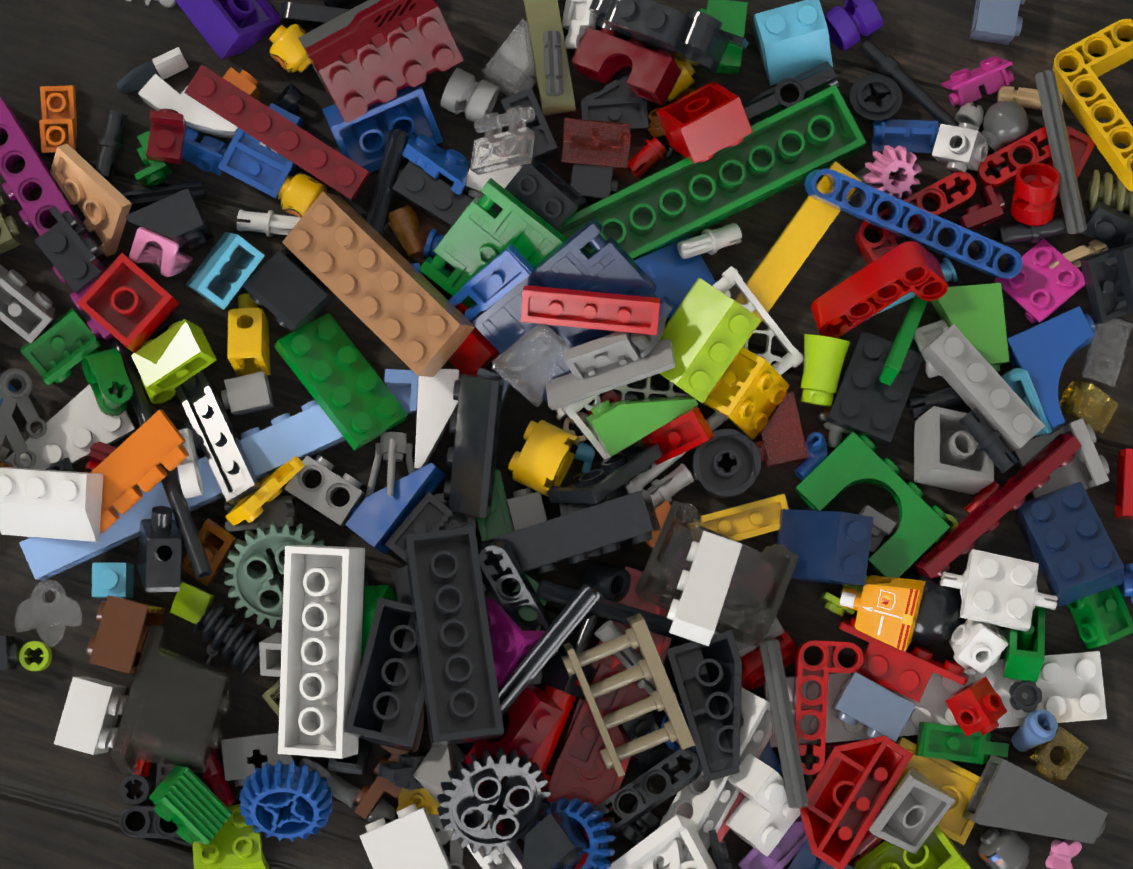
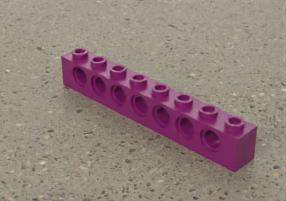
M0 97V134H8L7 142L0 146V173L6 181L1 185L12 201L17 199L23 208L19 211L22 220L29 229L34 226L39 236L49 230L46 228V220L52 215L49 210L55 206L62 213L68 210L82 224L10 106ZM24 160V169L20 173L13 174L12 167L14 163ZM37 187L42 188L41 197L36 201H29L31 190ZM87 232L85 235H83L84 238H85L86 236H89L90 239L92 240V238H91V236L89 235L88 232ZM106 260L103 261L104 264L109 268V265L107 264ZM53 266V269H54L55 273L57 274V276L59 277V279L62 281V283H65V282H66L65 279L61 276V274L58 272V270ZM94 283L78 295L75 292L70 294V297L80 311L83 309L76 303ZM90 316L91 320L87 324L97 339L103 337L110 343L114 336Z

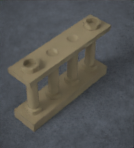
M640 613L627 618L630 628L625 630L626 634L578 654L575 653L574 648L569 642L564 645L567 655L561 657L569 676L576 674L606 747L600 750L608 770L614 768L618 777L625 775L620 763L621 760L668 740L671 743L677 741L682 750L695 745L647 624ZM628 647L633 649L639 647L643 657L642 660L638 661L639 665L590 686L588 685L581 667ZM642 678H645V680L652 679L656 691L651 692L650 697L601 717L594 700L595 698ZM655 709L658 712L665 711L669 722L664 723L663 728L614 748L607 731L608 729Z

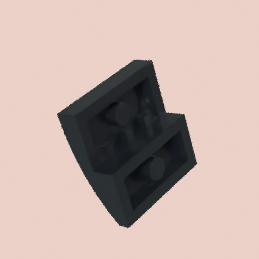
M1133 243L1081 259L1080 263L1094 323L1104 324L1125 314L1133 313Z

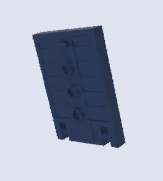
M595 218L537 264L533 272L486 311L480 312L472 320V324L547 403L546 382L572 373L564 362L563 351L618 331L520 322L522 289L524 285L658 298L654 294L657 285L612 236L605 240L599 234L603 226ZM588 242L595 248L592 253H589L583 247ZM666 295L660 300L659 320L673 309V303Z

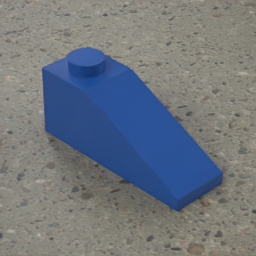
M429 463L396 481L393 496L387 495V487L366 497L362 503L352 509L349 520L345 525L386 555L390 549L385 543L428 492L432 494L446 474L432 463Z

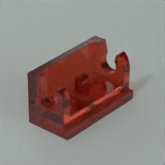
M564 118L561 162L628 168L631 140L630 124Z

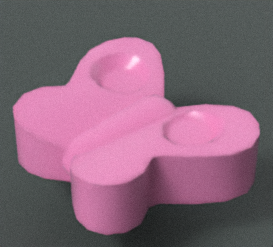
M1053 840L1050 855L1045 862L1046 867L1050 869H1073L1071 859L1081 851V843L1072 840Z

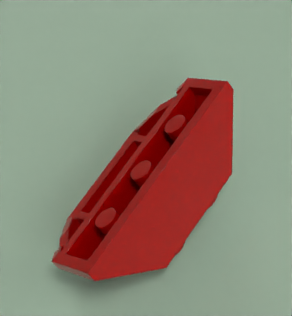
M886 736L833 747L824 762L823 768L818 772L807 790L808 806L799 808L811 853L834 869H845L913 754Z

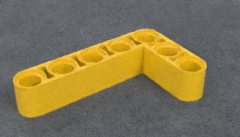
M1122 19L1060 51L1054 58L1053 71L1055 72L1058 91L1063 94L1064 101L1122 184L1129 191L1133 192V126L1098 79L1099 76L1133 58V20ZM1126 38L1129 39L1130 42H1123L1119 39ZM1098 53V54H1100V55H1102V56H1101V57H1094V56H1091L1090 54ZM1070 68L1073 72H1064L1061 69ZM1087 93L1090 94L1091 97L1086 98L1080 96L1079 94ZM1105 118V119L1109 120L1110 122H1108V123H1101V122L1097 121L1096 119ZM1122 143L1128 148L1120 149L1114 144Z

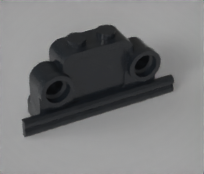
M592 0L589 10L598 18L596 28L600 31L602 28H605L617 34L621 39L627 41L629 38L636 39L653 51H656L658 48L666 50L680 61L716 73L728 43L747 49L748 46L746 38L721 30L722 22L697 10L689 9L686 15L677 9L652 0Z

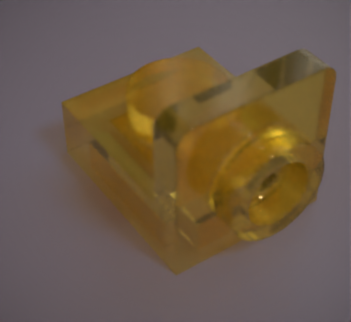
M1079 381L1071 382L1070 386L1064 390L1059 403L1061 412L1073 414L1078 419L1083 418L1085 424H1090L1094 431L1101 433L1104 432L1119 406L1117 402L1095 385Z

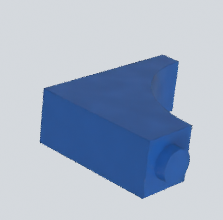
M1080 306L1007 339L1009 361L1013 368H1021L1028 371L1052 429L1050 434L1060 430L1065 423L1058 399L1059 379L1064 364L1077 351L1089 345L1095 336L1094 322L1089 314L1082 312Z

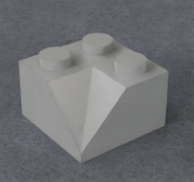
M933 406L914 421V482L972 495L994 482V462L984 450L982 452L979 451L976 447L978 443L966 428L959 423L967 413Z

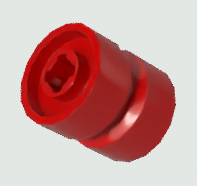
M1028 163L1018 169L1011 206L1012 216L1017 221L1030 226H1040L1047 224L1053 219L1057 202L1056 196L1060 184V173L1054 167L1044 163Z

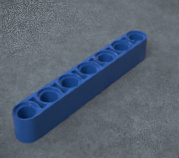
M814 170L809 173L805 180V190L812 198L907 240L915 241L923 247L987 275L1008 279L1018 275L1022 269V257L1016 250L835 170ZM821 175H825L830 182V187L824 194L819 192L816 185ZM852 188L856 189L860 194L859 203L855 207H852L847 201V194ZM883 201L890 208L889 216L885 220H882L877 213L878 206ZM912 215L917 216L920 222L919 229L915 233H912L907 225ZM943 228L949 233V241L944 246L938 242V233ZM973 241L979 246V253L974 259L970 258L967 251L968 246ZM1004 254L1008 258V267L1005 271L1001 272L997 262L999 257Z

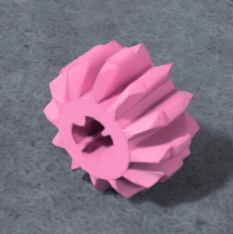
M884 145L883 155L878 151L873 152L875 161L874 163H865V167L871 170V172L863 176L864 181L870 183L871 187L900 200L902 192L907 196L912 195L910 186L912 184H920L919 179L915 178L914 175L922 171L919 165L914 164L917 159L915 154L907 153L906 148L900 145L895 149L890 145ZM891 171L895 172L894 176L889 175Z

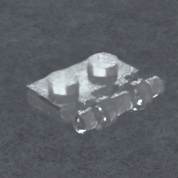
M517 106L509 108L507 113L498 114L493 112L484 115L483 119L476 120L474 123L476 132H485V137L474 140L470 170L477 175H482L531 163L535 132L526 127V121L535 118L534 109L532 107L522 108ZM509 126L508 132L502 133V127Z

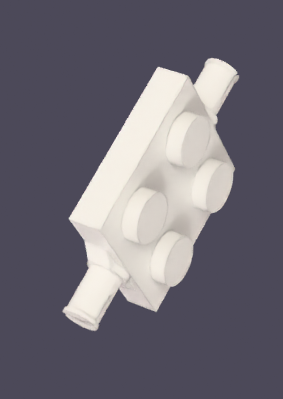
M975 549L969 552L967 569L962 576L943 571L942 580L940 581L941 586L960 589L962 599L960 618L1025 632L1031 627L1032 611L1035 606L1055 610L1057 606L1056 601L1058 600L1057 596L1038 592L1036 581L1039 563Z

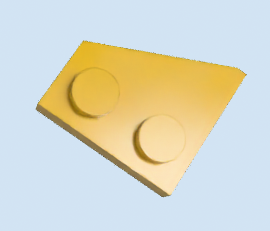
M295 456L259 481L261 488L243 498L225 518L233 526H236L245 519L248 523L252 522L264 511L262 505L265 502L270 503L283 491L282 487L305 466L303 462Z

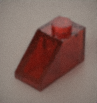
M794 392L785 395L759 435L760 441L755 442L760 453L761 462L765 461L766 468L804 461L808 458Z

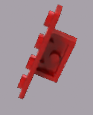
M852 617L851 621L845 619L841 622L839 629L869 642L864 654L863 664L857 670V673L871 681L917 702H920L933 672L963 686L968 682L970 675L964 673L965 668L958 663L946 660L944 664L932 658L933 653L920 646H914L913 649L908 647L906 651L899 650L858 631L855 628V617Z

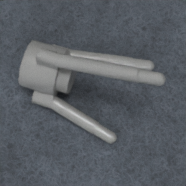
M385 432L380 435V443L375 445V458L365 498L374 493L382 456L383 461L388 462V496H393L395 462L403 461V456H405L408 473L411 474L416 471L412 456V444L407 443L406 433Z

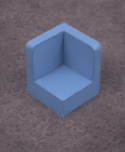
M385 369V384L408 414H417L419 376L412 370Z

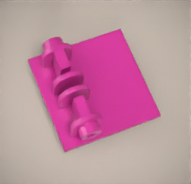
M1044 238L1022 256L1023 265L1018 275L1013 278H996L994 280L995 283H1001L1002 289L1027 311L1025 316L1033 324L1036 321L1041 323L1085 285L1083 273ZM1059 262L1053 269L1049 268L1051 263Z

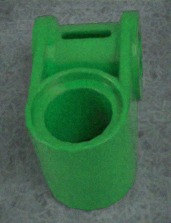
M112 348L83 356V372L91 386L101 412L109 416L122 414L127 408L133 388L118 349Z

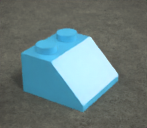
M804 0L754 15L752 28L770 86L777 85L783 79L794 78L827 61L833 67L828 27L819 0Z

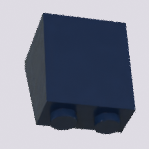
M781 509L773 576L829 585H865L873 517L835 511Z

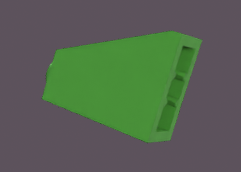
M1001 283L948 287V291L943 297L931 301L941 320H945L948 327L954 324L996 372L1000 371L1001 366L1010 362Z

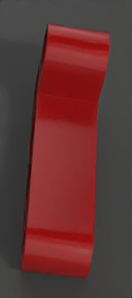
M958 171L903 201L925 210L922 205V199L931 198L937 204V211L928 212L942 217L963 206L973 196L976 190V183L971 174ZM954 185L956 187L963 186V193L958 191L950 195L948 199L946 198L945 194L949 193ZM890 208L878 213V216L885 220L889 216ZM912 215L908 220V229L914 232L919 229L920 222L917 216ZM866 221L861 224L855 234L856 245L867 265L897 247L896 241L903 238ZM864 230H876L879 233L880 241L876 243L867 241L864 236Z
M908 241L893 248L817 298L811 305V311L819 335L838 338L911 291L924 301H934L946 294L948 284L937 258L921 244L915 241Z
M814 640L800 644L796 650L792 714L800 756L806 754L807 744H799V738L807 740L817 739V745L810 744L809 749L810 754L816 756V760L809 763V768H806L805 763L801 762L803 774H816L824 766L829 672L853 673L859 670L863 664L864 657L860 647L854 643ZM810 646L816 647L821 654L820 661L814 666L807 664L804 660V651ZM844 648L850 649L855 657L854 663L848 668L841 666L838 662V654ZM809 680L815 681L819 686V694L813 700L806 699L802 694V687ZM811 714L817 719L818 726L812 734H805L801 729L800 723L804 716Z

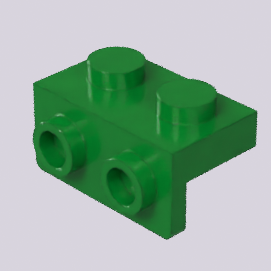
M72 308L41 332L31 344L28 342L23 346L20 351L43 377V381L47 386H49L54 381L56 384L64 381L72 373L71 368L79 361H82L83 356L97 353L100 341Z

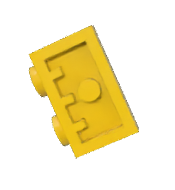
M742 347L703 403L728 417L745 435L755 439L757 434L766 427L768 418L773 410L784 400L789 384L767 360Z

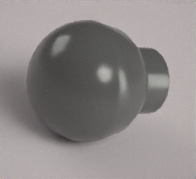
M1005 100L999 101L988 108L983 118V131L981 133L987 139L988 151L995 153L1004 146H1008L1026 135L1029 119L1021 105Z

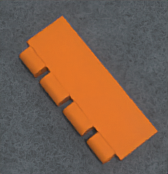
M158 410L90 472L104 474L100 521L101 534L120 518L117 511L125 514L143 497L141 490L148 493L167 476L166 470L160 464H163L167 470L172 471L189 456V453L182 445L186 440L163 410Z

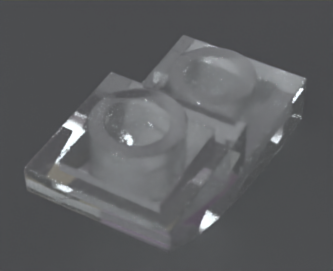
M1117 318L1104 324L1096 323L1095 336L1089 344L1082 377L1115 387L1125 358L1123 353L1133 323Z

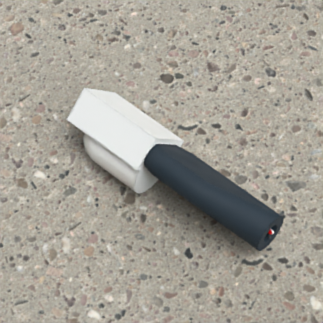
M179 47L152 59L153 62H146L130 70L116 82L120 93L141 90L155 74L164 80L189 68Z

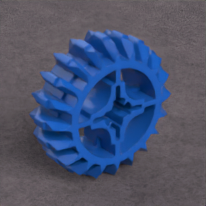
M278 760L275 766L266 762L262 769L255 768L253 773L247 776L244 781L239 799L241 801V815L245 816L246 825H253L254 833L263 831L266 839L271 836L277 837L279 842L282 838H289L294 842L298 836L306 840L310 833L318 834L319 829L325 827L328 817L332 812L333 804L331 787H328L327 778L320 777L318 770L309 771L307 763L301 767L296 766L294 760L290 764H283Z
M566 797L559 798L557 803L555 801L549 802L550 808L543 809L546 817L550 813L566 812L589 845L580 853V855L589 854L585 864L580 869H609L612 865L606 859V856L614 855L615 851L612 848H608V842L614 841L616 837L606 834V830L612 825L611 823L600 822L604 812L601 810L593 812L594 804L591 802H584L582 804V799L580 798L569 800ZM584 828L588 834L589 840L585 837ZM575 865L568 869H575Z

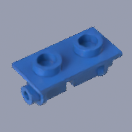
M888 119L886 122L883 120L875 121L872 123V152H883L884 145H890L894 149L900 145L906 148L907 153L932 154L940 128L938 127V121Z
M186 126L182 159L195 164L202 171L212 172L221 176L222 170L218 166L228 148L227 144L208 135H205L201 143H198L196 141L200 136V132Z

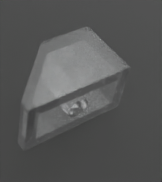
M523 18L483 69L484 79L499 86L500 91L507 96H512L531 87L533 88L536 83L528 22Z

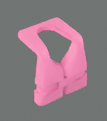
M139 227L137 229L129 254L131 261L135 263L157 264L161 269V275L166 277L181 273L193 261V257L178 251V243L146 228Z

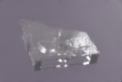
M538 324L492 361L493 369L532 404L538 407L543 400L542 394L547 383H551L555 374V366L561 361L566 350L565 341L546 324Z

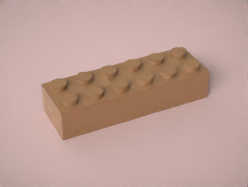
M323 191L282 241L417 376L434 377L475 328L453 304L339 195Z

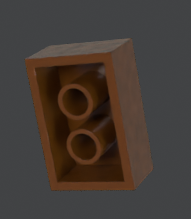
M108 595L107 600L101 602L97 612V621H100L97 635L93 634L88 644L87 654L91 655L89 663L128 674L149 673L167 608L129 598Z

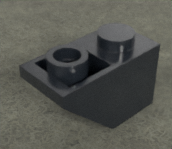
M566 812L550 813L526 834L522 869H562L563 867L568 869L582 858L580 853L589 845Z

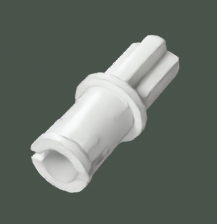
M239 210L237 219H246L251 222H237V230L266 233L267 237H271L272 234L288 235L301 218L274 214L272 210H269L268 213Z
M731 223L714 230L704 229L700 236L681 241L677 244L679 256L682 259H687L706 252L710 255L716 254L721 248L741 243L742 233L736 223Z

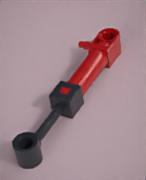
M595 561L588 566L583 584H590L597 589L601 598L619 602L627 595L630 589L631 577L625 569L602 561ZM590 613L586 614L573 645L576 654L586 651L600 616ZM558 652L550 658L540 682L546 684L544 691L563 710V714L530 759L531 763L536 762L548 783L551 776L545 774L576 697L581 700L584 699V694L576 674L569 676L561 658L565 655ZM586 665L581 668L589 685L595 668ZM519 788V789H516V790H514L512 793H516V792L520 791L521 789H520V788Z

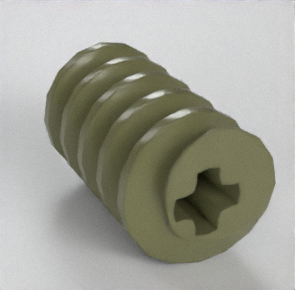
M1094 169L1089 178L1085 193V201H1089V210L1092 212L1100 201L1121 212L1127 210L1128 215L1133 217V192L1129 191L1118 177L1113 182L1111 173L1106 172L1100 179L1099 170Z

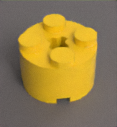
M541 420L539 423L531 421L523 436V439L527 441L521 452L516 451L508 469L513 471L514 481L548 497L546 491L551 489L552 486L560 487L575 457V454L570 452L572 444L578 446L579 437L544 420Z

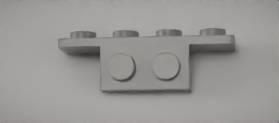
M618 331L563 351L564 362L572 373L546 382L548 406L551 410H556L675 368L673 344L670 339L662 340L642 359L639 349L630 340L629 333Z

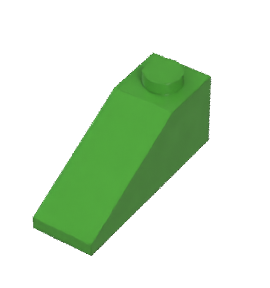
M690 396L618 400L611 403L609 400H606L591 409L593 414L586 417L604 451L608 455L613 456L694 408L698 403Z

